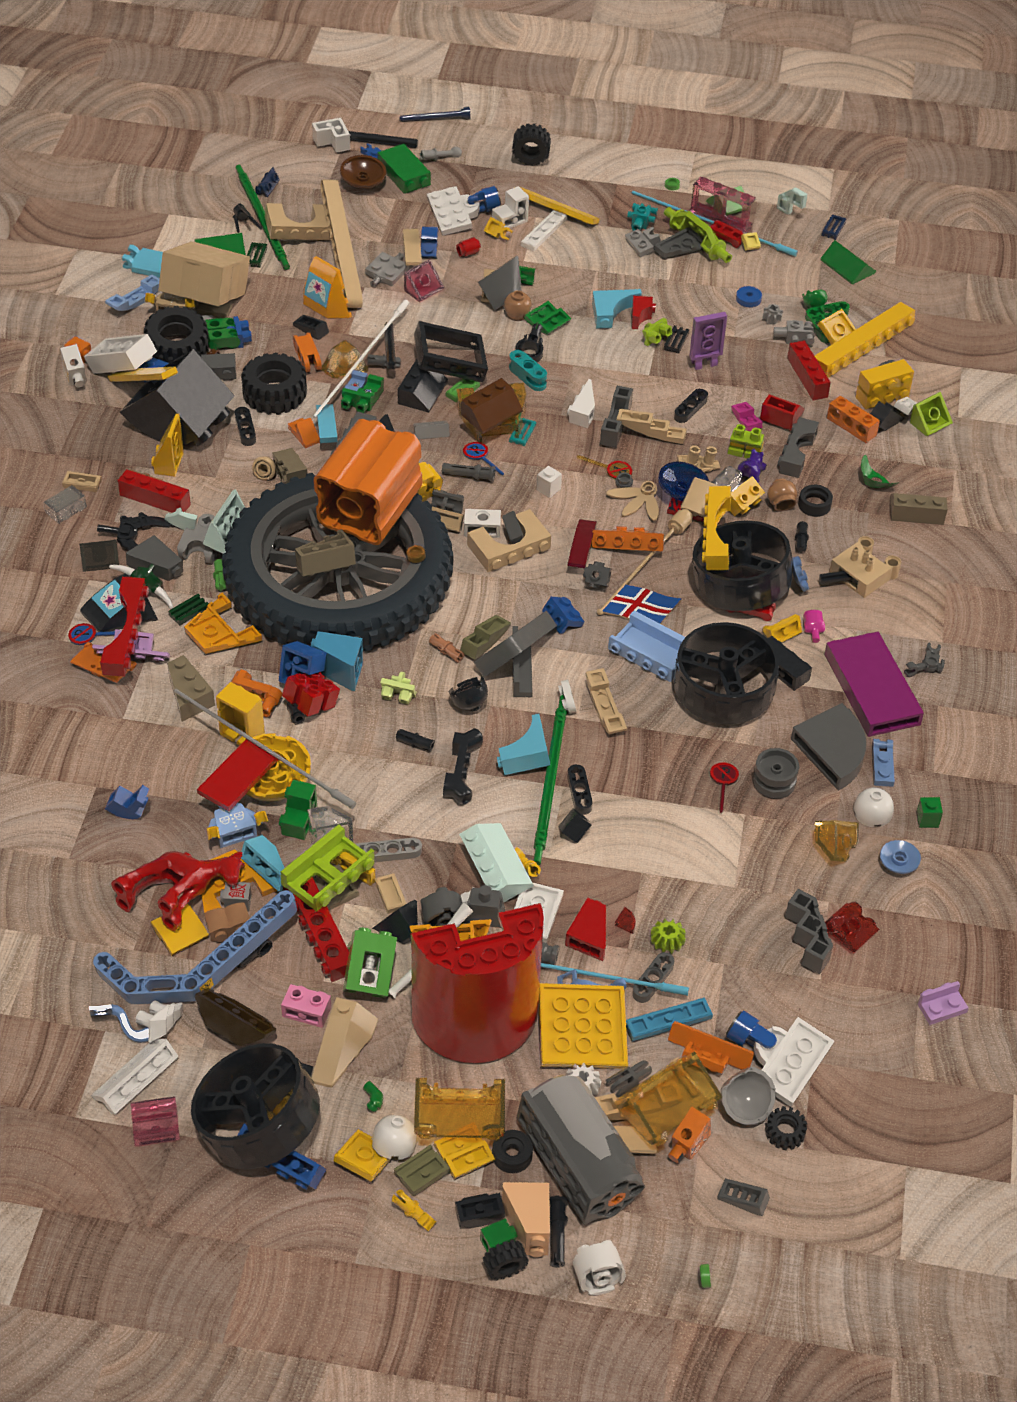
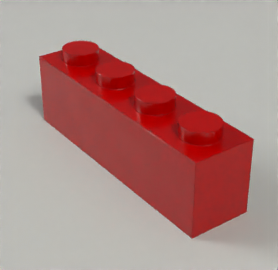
M806 341L789 343L787 359L811 399L814 401L828 398L831 382Z
M128 469L118 479L119 494L122 497L171 513L175 512L178 508L182 509L181 512H186L191 505L189 489Z

